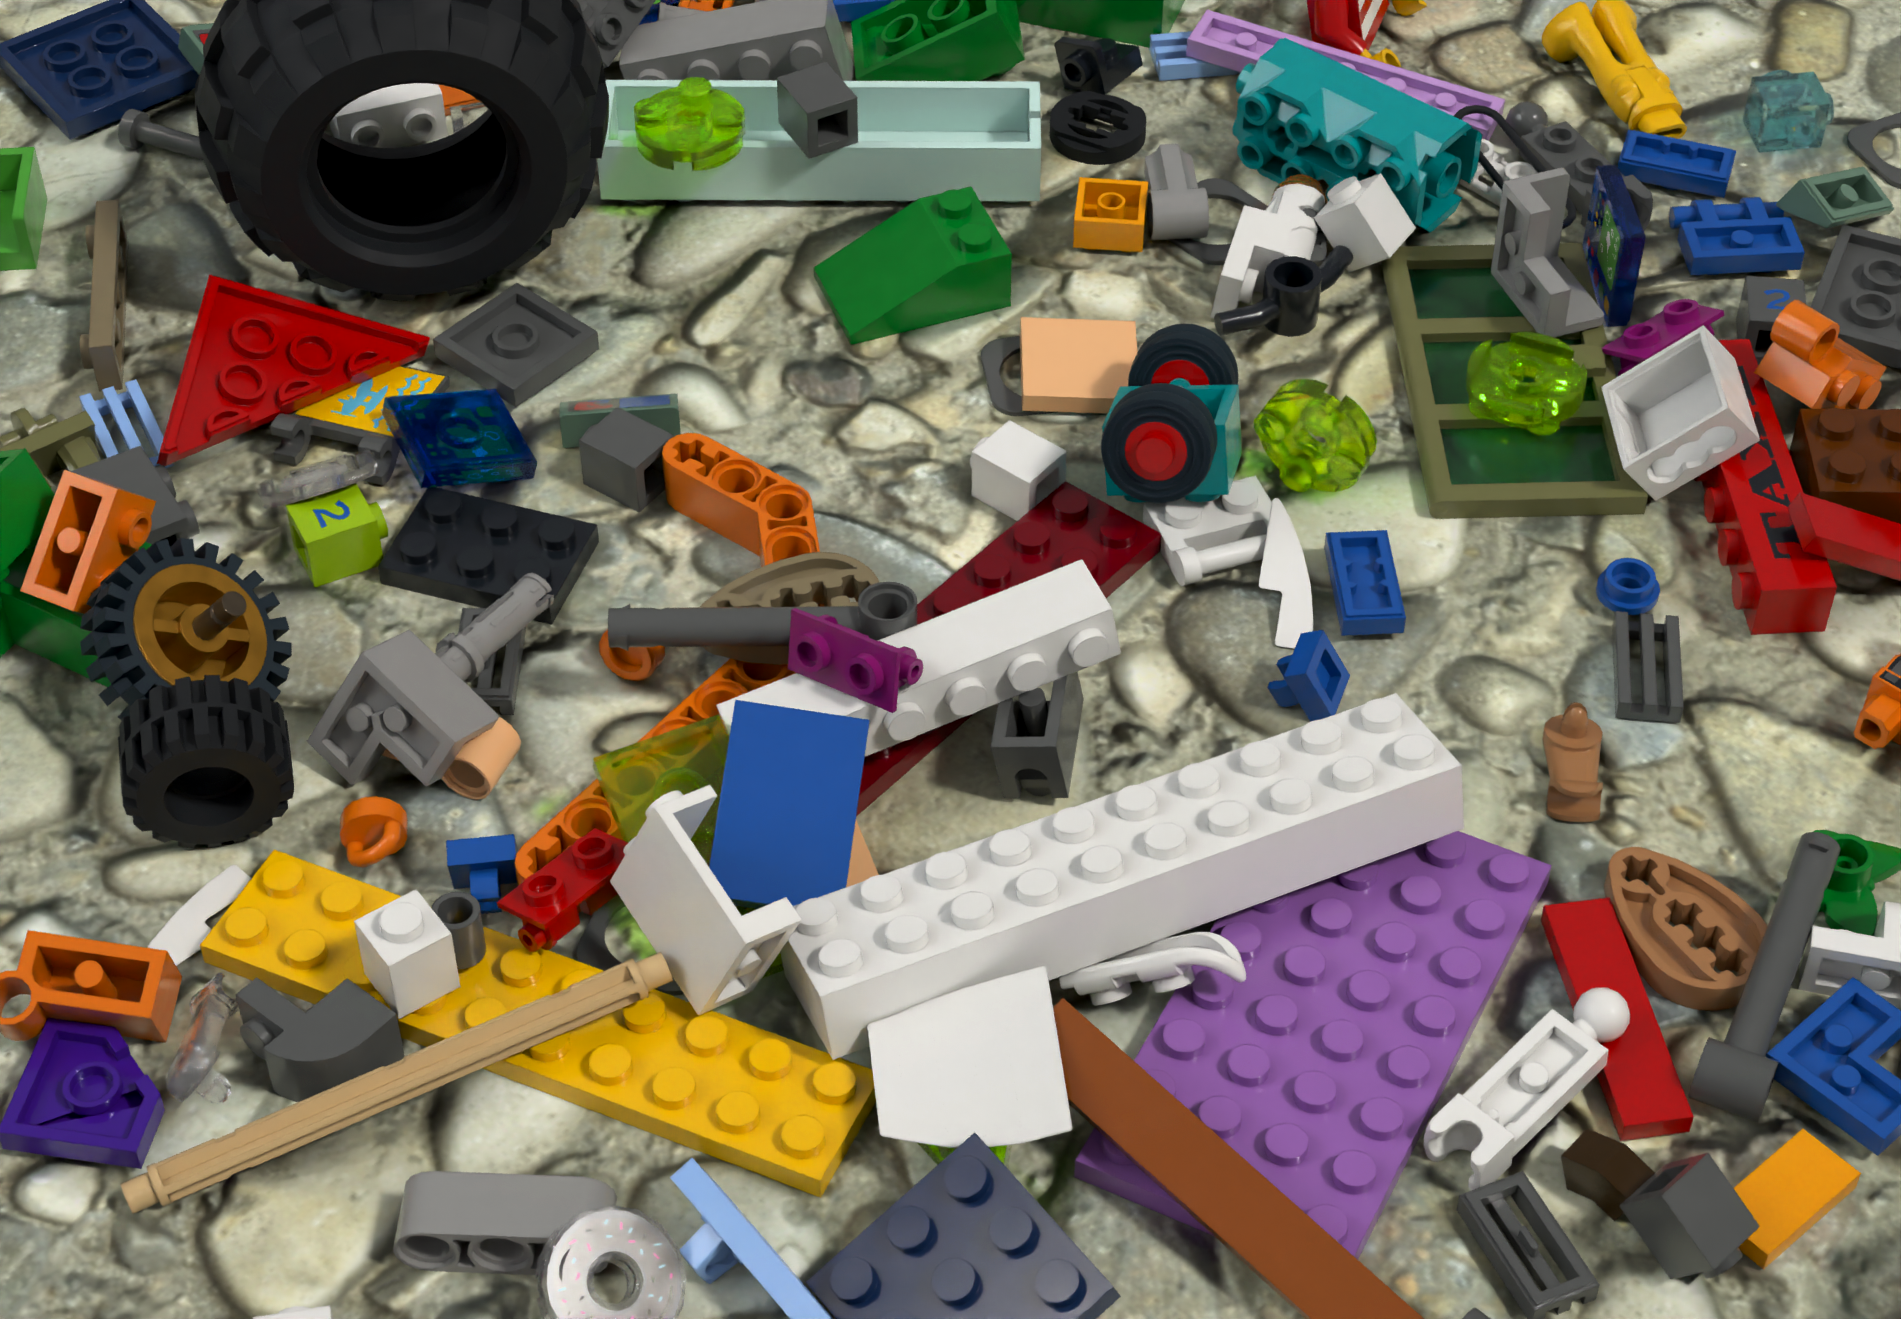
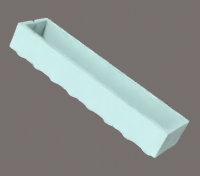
M606 80L609 94V120L602 158H597L601 199L623 201L677 200L682 202L692 200H731L735 202L747 200H785L788 202L835 200L842 202L896 201L905 203L940 194L947 190L971 186L980 201H1004L1007 203L1040 201V81H844L857 96L858 143L808 159L779 124L777 80Z

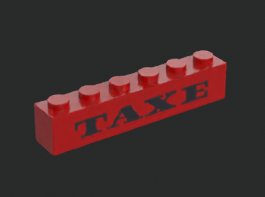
M1750 339L1718 340L1736 360L1760 441L1694 478V481L1702 482L1705 491L1704 511L1708 523H1715L1718 531V556L1722 566H1729L1732 575L1731 589L1734 607L1736 610H1743L1751 635L1823 632L1826 629L1837 586L1827 558L1802 550L1787 507L1800 492H1804L1764 379L1754 373L1759 365Z

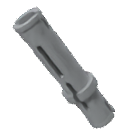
M525 574L500 599L498 598L477 616L464 630L457 635L449 633L437 643L435 654L463 681L465 680L466 683L473 681L483 672L484 663L489 657L507 644L537 615H540L553 604L554 595L547 594L541 601L539 600L552 590L550 585L537 574Z

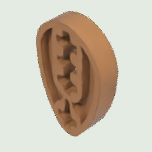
M1628 847L1617 851L1609 861L1604 883L1605 898L1610 897L1640 975L1661 996L1687 1008L1717 1011L1738 1006L1767 928L1762 917L1734 891L1707 873L1679 859L1642 847ZM1625 877H1628L1631 881L1628 882L1625 880ZM1643 880H1646L1649 884L1646 885ZM1669 921H1671L1676 926L1672 927L1669 924ZM1687 924L1693 927L1692 931L1686 926ZM1693 943L1699 949L1695 950L1691 947V944ZM1712 947L1715 950V954L1708 948ZM1714 966H1716L1722 972L1717 973L1715 970H1713ZM1731 970L1736 971V972L1738 973V976L1736 977V976H1735L1732 972H1730V971H1731Z

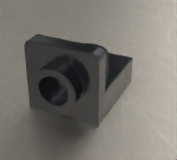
M1061 37L1054 43L1064 88L1092 91L1105 95L1143 65L1139 46L1116 43L1115 40L1109 38L1090 41Z

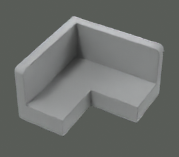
M1564 168L1503 181L1491 266L1493 277L1543 340L1598 327L1603 324L1604 312L1558 257L1570 175Z
M407 630L360 654L307 742L351 785L362 781L370 775L387 748L427 787L444 776L466 742L493 728L499 716L412 631Z

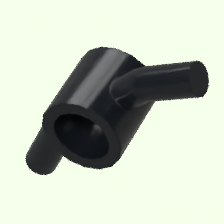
M1336 246L1319 267L1314 262L1297 256H1287L1273 260L1267 265L1265 271L1262 300L1254 305L1216 313L1214 323L1217 333L1223 336L1263 325L1269 331L1287 337L1301 336L1309 333L1315 328L1318 321L1321 292L1335 284L1353 261L1352 252L1345 246Z

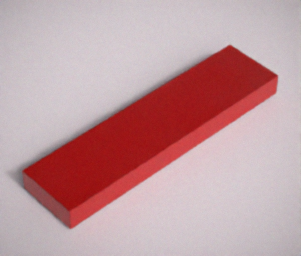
M1610 897L1544 905L1541 923L1573 1011L1580 996L1592 988L1607 987L1620 993L1628 1004L1630 1023L1623 1035L1612 1042L1600 1043L1609 1051L1607 1065L1597 1074L1620 1141L1690 1132L1694 1116Z

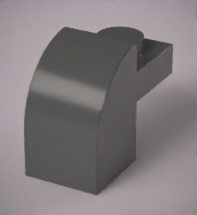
M257 977L236 994L243 1025L240 1027V1034L247 1046L257 1056L266 1060L273 1091L286 1099L300 1102L381 1066H388L405 1057L397 1014L348 978L306 1013Z

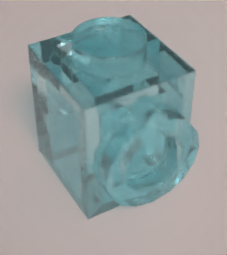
M1787 70L1771 71L1764 76L1752 77L1743 122L1759 153L1819 148L1822 145L1826 125H1830L1833 120V99L1830 93L1824 91L1815 72L1791 73Z

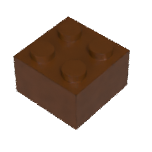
M1800 409L1789 453L1804 494L1901 524V409Z

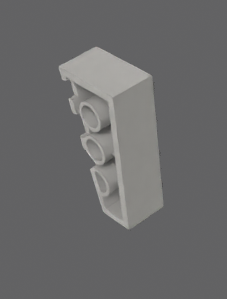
M765 0L640 24L622 47L619 67L625 80H777V77L827 62L843 81H856L855 67L833 0Z

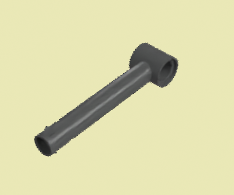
M879 582L870 585L861 592L858 598V606L688 607L656 609L630 608L629 604L622 608H609L608 643L609 647H620L627 651L629 647H655L660 645L664 647L789 646L791 610L794 608L817 617L825 614L836 618L838 624L878 641L917 625V597L914 591L906 585L897 582Z
M1807 832L1801 836L1787 872V879L1781 888L1725 1041L1721 1042L1710 1037L1708 1038L1699 1060L1688 1098L1754 1122H1759L1779 1064L1778 1061L1767 1058L1766 1054L1811 934L1812 926L1815 923L1823 901L1824 892L1828 887L1841 851L1840 845L1832 837L1819 832Z

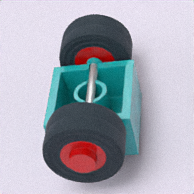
M1175 324L1156 331L1141 345L1129 372L1128 386L1119 387L1102 426L1101 455L1105 466L1107 496H1124L1125 500L1136 503H1166L1183 497L1188 501L1207 502L1219 498L1220 495H1229L1242 454L1239 374L1237 362L1230 347L1213 331L1194 324Z

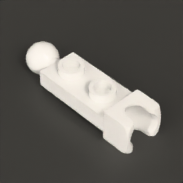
M1607 987L1592 988L1583 993L1574 1006L1573 1017L1575 1021L1573 1023L1551 1009L1465 1094L1461 1095L1458 1093L1430 1120L1424 1135V1149L1427 1157L1433 1162H1439L1455 1150H1468L1472 1152L1470 1162L1474 1172L1469 1178V1190L1472 1191L1495 1182L1512 1165V1157L1607 1065L1609 1050L1600 1043L1612 1042L1623 1035L1630 1023V1011L1627 1001L1620 993Z

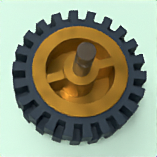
M180 538L171 547L166 539L153 543L147 550L144 547L139 549L100 583L101 586L91 594L86 603L92 608L82 616L80 629L91 631V633L80 641L81 654L98 656V659L86 668L91 682L107 677L111 683L99 694L103 702L108 706L121 696L128 704L118 716L119 719L122 720L123 717L130 716L129 707L137 699H149V690L159 685L167 688L174 686L175 679L189 676L191 681L204 680L205 675H220V681L227 682L233 678L241 679L248 682V689L260 687L270 694L271 702L275 701L281 692L277 687L287 680L290 668L281 664L292 656V643L276 640L290 629L286 616L269 619L267 615L280 604L274 592L260 599L254 593L253 589L264 581L256 570L252 571L242 580L236 575V572L244 560L231 553L218 564L216 563L219 550L217 545L206 542L194 552L193 539Z

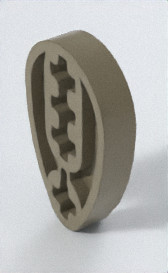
M832 552L806 553L779 560L750 571L726 584L702 603L700 607H819L818 604H824L825 607L858 606V598L861 592L870 585L879 583V580L868 566L850 556ZM849 598H855L856 602H850ZM789 646L704 647L714 655L750 663L786 665L789 658Z

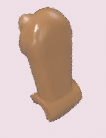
M1578 702L1571 703L1565 709L1564 714L1552 717L1545 723L1542 740L1550 776L1546 811L1549 817L1562 821L1593 822L1600 818L1601 813L1600 803L1603 783L1597 781L1603 733L1598 724L1588 719L1586 708Z

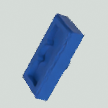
M1628 130L1617 170L1623 176L1633 174L1640 182L1660 185L1666 189L1686 190L1725 198L1736 150Z
M1387 530L1326 533L1324 550L1341 636L1404 633L1406 615Z

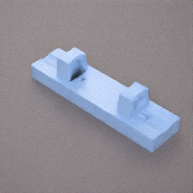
M693 1158L687 1161L670 1177L702 1215L701 1219L705 1222L679 1250L682 1257L698 1276L708 1284H711L739 1262L741 1265L744 1264L790 1319H834L721 1187Z

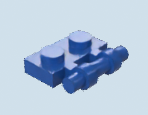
M1760 197L1741 198L1737 204L1713 205L1710 199L1692 200L1690 206H1675L1669 210V224L1671 229H1679L1677 240L1690 275H1718L1745 272L1770 273L1774 271L1801 270L1805 251L1791 217H1784V211L1778 208L1777 202H1762Z

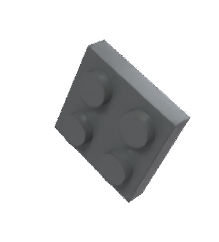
M519 283L514 284L433 338L435 356L515 407L599 350L598 331Z

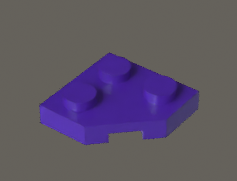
M48 1018L1 1121L0 1143L2 1148L6 1150L141 1169L165 1108L160 1092L147 1074L144 1075L130 1054L127 1043L116 1027Z

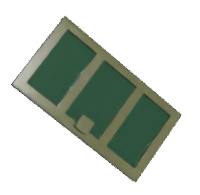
M1560 243L1558 257L1597 303L1582 243ZM1494 245L1400 246L1389 259L1381 261L1427 503L1432 517L1436 519L1634 515L1645 513L1648 499L1647 492L1623 469L1601 388L1617 378L1611 355L1603 354L1602 347L1608 344L1603 324L1598 327L1543 340L1491 274Z

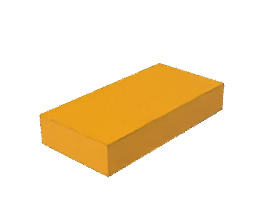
M1801 1129L1733 1188L1760 1226L1739 1246V1249L1764 1270L1856 1188L1861 1173L1805 1129Z

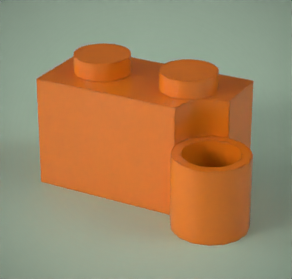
M1794 300L1776 318L1770 333V338L1773 342L1754 373L1812 409H1868L1881 390L1882 383L1879 379L1887 367L1838 338L1840 326L1836 322L1800 300Z
M27 930L17 970L0 973V1033L5 1038L13 1041H27L42 1032L48 1018L112 1026L116 1027L123 1037L166 1043L182 975L166 950ZM22 994L31 995V1001L27 1009L20 1015L12 1018L1 1017L5 1004L11 998Z

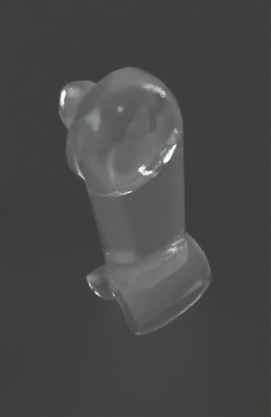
M221 972L214 976L192 997L190 1012L193 1017L166 1076L167 1092L180 1103L186 1100L193 1091L197 1092L207 1101L217 1104L227 1101L228 1096L231 1094V1085L228 1080L212 1068L220 1055L217 1046L225 1023L239 1011L237 999L229 997L222 988V980L225 975Z

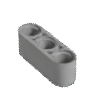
M448 1171L420 1172L412 1175L405 1183L393 1252L397 1259L405 1265L419 1270L547 1276L548 1264L553 1249L563 1234L576 1221L592 1213L615 1210L617 1196L614 1189L606 1183L595 1178L581 1176ZM587 1229V1230H586V1232H591V1231H593V1229ZM570 1249L566 1251L561 1259L559 1276H562L563 1265ZM609 1252L598 1256L592 1262L587 1276L600 1273L607 1267Z

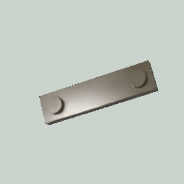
M118 199L96 201L95 225H86L87 250L90 259H93L89 334H80V354L84 369H94L99 392L111 386H114L115 390L123 389L129 243Z

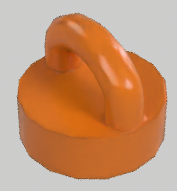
M608 629L603 633L599 641V653L606 666L616 675L631 681H641L650 677L665 657V647L661 645L655 647H629L628 651L620 647H609Z
M378 796L360 798L348 804L340 816L341 843L346 848L348 862L354 867L365 868L378 863L386 856L394 854L404 847L408 838L407 813L400 804L388 798Z

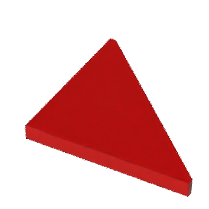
M209 274L157 464L164 466L172 464L273 421L278 414H289L425 356L430 337Z

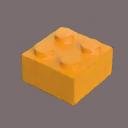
M1079 177L1074 216L1073 248L1143 252L1148 181Z

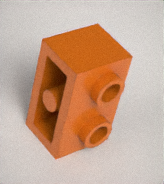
M63 470L20 591L66 609L85 614L92 608L86 603L91 594L101 586L100 583L133 553L138 551L147 540L151 531V515L156 501L105 482Z

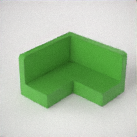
M35 147L0 148V271L37 269L48 199Z

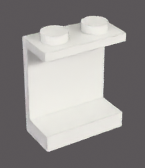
M711 785L685 795L679 790L671 791L655 800L645 812L647 819L639 833L624 847L623 853L625 856L610 880V883L657 953L661 952L664 956L672 977L698 1016L753 992L802 920L787 897L741 916L691 841V838L717 797Z

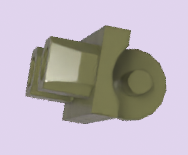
M20 408L11 412L10 415L14 431L0 436V451L26 448L44 478L60 470L74 471L101 460L95 446V424L86 410L58 422L53 414L35 421L25 408Z

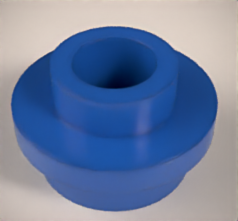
M1621 558L1611 562L1607 569L1598 577L1596 586L1597 597L1605 607L1614 612H1628V615H1638L1650 611L1657 604L1660 593V586L1654 570L1647 563L1634 558Z

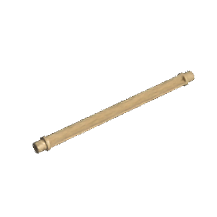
M661 952L638 962L631 958L624 961V963L572 984L563 991L544 996L409 1054L402 1060L388 1066H381L241 1126L232 1133L218 1139L213 1138L160 1162L146 1166L148 1172L121 1183L128 1206L133 1214L157 1203H161L163 1207L178 1199L225 1180L234 1173L248 1167L253 1168L634 1002L649 997V991L673 981L669 967Z

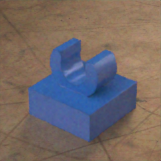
M1324 630L1301 633L1293 654L1279 659L1276 664L1284 680L1269 682L1267 688L1278 706L1290 707L1299 703L1311 722L1336 714L1350 674Z
M515 835L446 840L447 866L453 888H470L471 895L479 902L481 914L502 912V909L498 908L497 902L502 899L500 885L517 883L515 858L518 849Z

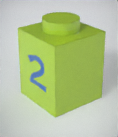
M356 483L285 505L294 550L314 588L378 567L382 561L383 552L380 539L386 538L389 535L387 524L378 503L368 504Z

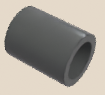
M456 891L440 896L431 908L452 934L457 969L470 968L478 964L486 953L479 902L474 896L466 892Z

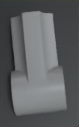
M1179 144L1159 145L1153 154L1145 157L1144 173L1145 179L1148 181L1147 222L1150 240L1207 238L1209 229L1206 188H1198L1192 155L1182 151Z

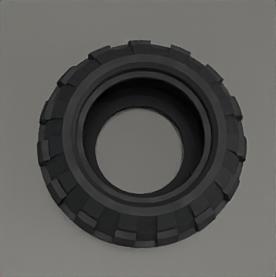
M226 0L203 46L204 63L195 83V104L200 147L209 175L225 203L230 204L233 215L251 241L267 256L270 257L274 254L282 262H292L300 277L318 285L340 292L358 288L370 291L372 298H377V300L413 301L415 295L447 291L449 296L468 292L482 287L483 284L487 283V277L502 269L517 270L551 245L552 230L564 227L570 217L575 219L592 190L597 166L596 158H602L607 134L609 94L597 39L585 22L581 6L577 0ZM429 83L456 88L472 95L488 108L478 119L458 132L440 140L411 147H368L349 143L324 133L334 116L350 102L370 92L400 84Z

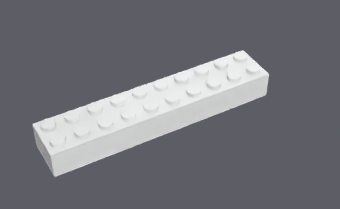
M1397 693L1373 699L1361 706L1321 720L1311 721L1304 726L1262 741L1249 743L1242 748L1214 758L1189 764L1180 770L1137 785L1127 786L1115 793L1075 807L1062 809L1050 816L1013 829L1000 831L993 836L948 852L935 854L928 859L886 874L870 877L863 882L818 898L805 900L793 906L802 920L780 951L784 973L832 1060L870 1047L868 1024L897 1014L930 999L1041 966H1046L1050 981L1464 829L1462 765Z

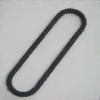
M1473 105L1458 110L1454 115L1458 119L1474 113L1491 117L1499 124L1538 173L1547 171L1503 116L1496 110L1487 106ZM1480 151L1478 162L1502 190L1503 178ZM1568 196L1566 201L1568 215L1563 220L1562 229L1570 226L1576 218V208Z

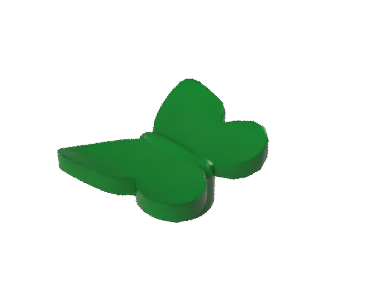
M1829 830L1813 831L1832 837L1841 848L1830 882L1824 892L1819 912H1824L1825 922L1830 929H1843L1858 934L1874 936L1878 911L1874 895L1871 891L1875 889V883L1881 882L1901 870V848L1864 840L1852 834H1838Z

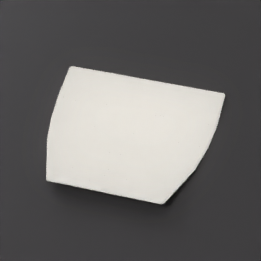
M1046 966L962 988L868 1024L867 1029L879 1132L882 1137L957 1148L975 1132L988 1147L1026 1143L1072 1130Z

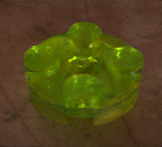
M686 78L679 83L678 87L667 89L650 98L642 99L634 106L637 149L646 160L656 166L674 170L673 161L681 163L692 162V171L708 170L732 160L743 147V135L746 132L744 108L731 95L718 89H712L711 83L705 78Z
M1532 332L1510 333V341L1508 343H1500L1493 347V338L1481 343L1469 358L1465 383L1469 396L1468 407L1474 416L1481 419H1492L1512 427L1527 428L1530 432L1537 435H1550L1559 430L1561 421L1574 415L1582 405L1586 388L1587 370L1584 363L1580 368L1573 360L1574 350L1566 343L1547 335ZM1524 377H1529L1535 380L1531 383L1521 382L1524 379Z
M1311 379L1293 380L1280 386L1254 419L1253 427L1268 457L1280 469L1279 475L1281 480L1290 489L1297 492H1306L1310 488L1324 492L1342 491L1352 487L1370 465V458L1376 451V434L1368 416L1354 400L1346 395L1340 402L1334 396L1324 392L1329 385ZM1310 433H1312L1314 436L1323 437L1326 440V442L1322 443L1317 441L1310 435Z

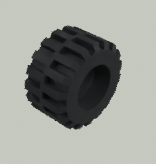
M205 675L204 680L191 681L190 676L175 679L174 686L167 688L159 685L149 690V699H137L129 707L130 716L122 718L119 726L118 748L123 807L127 815L133 816V824L142 832L152 830V837L163 843L171 840L178 841V847L193 848L195 844H207V848L222 847L223 842L232 840L237 844L250 839L249 834L254 831L263 833L273 826L272 818L282 817L288 809V799L293 798L294 777L287 720L284 718V710L278 702H271L270 694L262 688L248 689V682L233 678L229 682L220 681V675Z

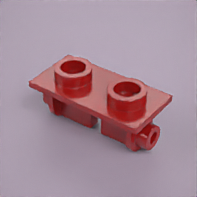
M594 828L585 836L576 840L572 846L539 871L527 877L523 883L497 902L498 908L522 919L523 927L518 930V937L525 948L531 952H536L540 948L550 950L557 944L558 940L580 924L577 911L578 905L582 912L592 915L618 894L610 880L625 856L623 849L628 844L627 842Z

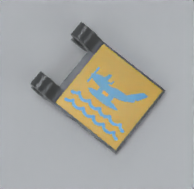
M399 366L298 409L291 415L278 414L270 426L271 434L283 438L279 447L273 452L274 460L294 465L299 464L307 452L311 436L316 435L358 445V454L369 457L368 463L360 472V475L376 473L366 479L363 478V481L385 485L393 474L401 448L411 436L406 435L404 430L412 429L414 432L420 424H416L414 419L422 418L424 420L450 386L449 376ZM407 419L409 425H401L399 420Z

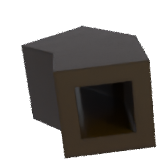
M1586 1129L1561 1155L1566 1188L1593 1200L1614 1222L1624 1214L1620 1205L1655 1174L1626 1144L1590 1129Z

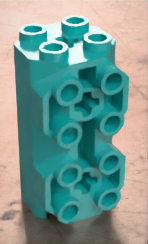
M1287 38L1279 39L1270 50L1259 57L1256 65L1253 63L1247 64L1237 79L1236 91L1240 96L1237 103V116L1232 129L1233 135L1240 142L1237 146V154L1246 167L1257 170L1260 175L1283 186L1287 184L1309 186L1316 181L1323 180L1329 186L1326 190V198L1329 201L1327 193L1341 181L1352 176L1361 181L1381 173L1412 223L1431 233L1456 211L1463 198L1454 194L1459 181L1462 179L1470 183L1477 171L1482 133L1473 129L1469 123Z

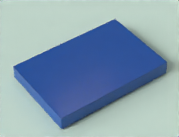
M735 700L709 868L735 906L759 909L787 897L792 906H795L805 900L818 898L846 888L870 720Z

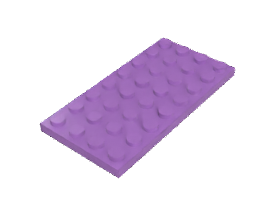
M1456 831L1219 918L1214 923L1210 932L1228 939L1237 948L1245 967L1246 980L1238 983L1215 969L1192 965L1195 980L1174 991L1134 1061L1358 1260L1548 884L1552 865ZM1096 1128L1093 1129L1075 1160V1178L1212 1235Z

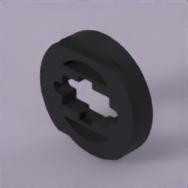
M1092 91L1076 92L1064 97L1053 107L1050 114L1049 136L1054 148L1071 160L1092 165L1113 164L1134 156L1144 145L1146 114L1141 107L1135 106L1131 102L1116 96L1098 94ZM1082 117L1091 120L1098 119L1113 124V127L1119 129L1114 133L1100 128L1094 131L1086 128V124L1078 121Z

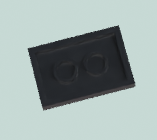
M428 486L378 565L380 582L383 585L475 607L488 608L498 598L500 599L525 574L534 573L545 579L552 589L539 600L541 601L547 594L554 595V602L533 620L552 625L599 543L597 524Z

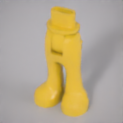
M1597 0L1592 12H1590L1585 2H1577L1562 10L1547 24L1542 34V45L1549 56L1559 63L1568 62L1580 56L1591 72L1608 106L1619 119L1628 124L1630 130L1680 139L1686 133L1687 126L1680 118L1683 109L1670 88V79L1662 70L1657 68L1644 49L1636 33V14L1625 0ZM1611 51L1617 54L1622 64L1614 58Z

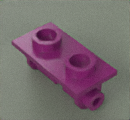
M1691 299L1670 302L1664 306L1663 311L1644 323L1635 324L1625 329L1622 336L1602 347L1603 354L1620 358L1621 370L1618 373V376L1703 325L1715 336L1710 324L1723 317L1724 310L1698 305L1697 301Z
M798 608L791 610L789 670L891 713L897 711L898 688L906 683L910 685L915 684L923 672V662L917 658L916 652L906 646L896 648L882 641L871 639L867 635L838 624L835 617L827 614L817 617Z

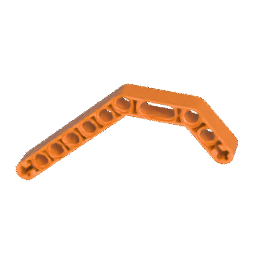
M698 433L676 435L663 446L662 459L666 500L674 510L760 556L761 567L798 555L820 552L812 499L808 491L803 487L717 441ZM818 604L819 607H825L824 604ZM730 658L520 848L515 858L518 886L527 877L539 871L572 846L576 840L585 836L594 828L629 843L639 833L647 819L645 812L655 800L675 790L681 791L683 795L695 791L725 765L729 741L716 705L796 672L789 670L788 664L750 663ZM579 905L577 906L578 913L581 912Z

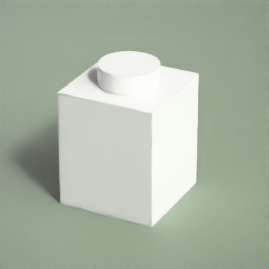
M1381 173L1358 181L1355 176L1341 181L1327 193L1330 199L1329 202L1314 217L1333 249L1336 246L1342 245L1352 252L1353 261L1347 267L1348 272L1389 259L1416 229Z
M1009 420L990 437L981 439L972 451L970 457V466L972 468L971 496L1018 521L1066 481L1067 451Z
M417 889L354 921L364 973L392 1011L397 1014L398 1019L460 987L452 934Z

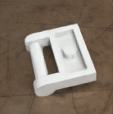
M1252 476L1233 481L1229 495H1220L1219 498L1212 501L1193 502L1183 497L1166 503H1144L1143 522L1145 525L1161 533L1160 552L1178 584L1186 586L1200 582L1204 574L1262 560L1272 502L1257 477Z

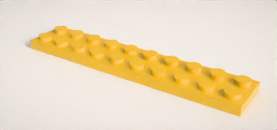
M274 849L200 944L203 960L207 964L252 981L257 977L275 990L312 1004H317L348 978L391 1009L364 973L354 921L401 896ZM483 926L486 943V953L483 959L470 968L458 969L459 988L398 1019L401 1038L428 1047L544 996L563 991L570 985L603 972V970L549 950L540 948L536 952H531L524 947L519 939ZM655 989L648 992L649 997L634 1002L482 1068L820 1198L876 1102L872 1069L843 1058L832 1060L829 1053L712 1010L698 1016L690 1002Z

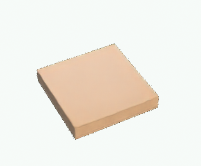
M1021 317L1019 334L1022 411L1108 414L1119 387L1128 386L1129 372L1138 352L1136 322Z

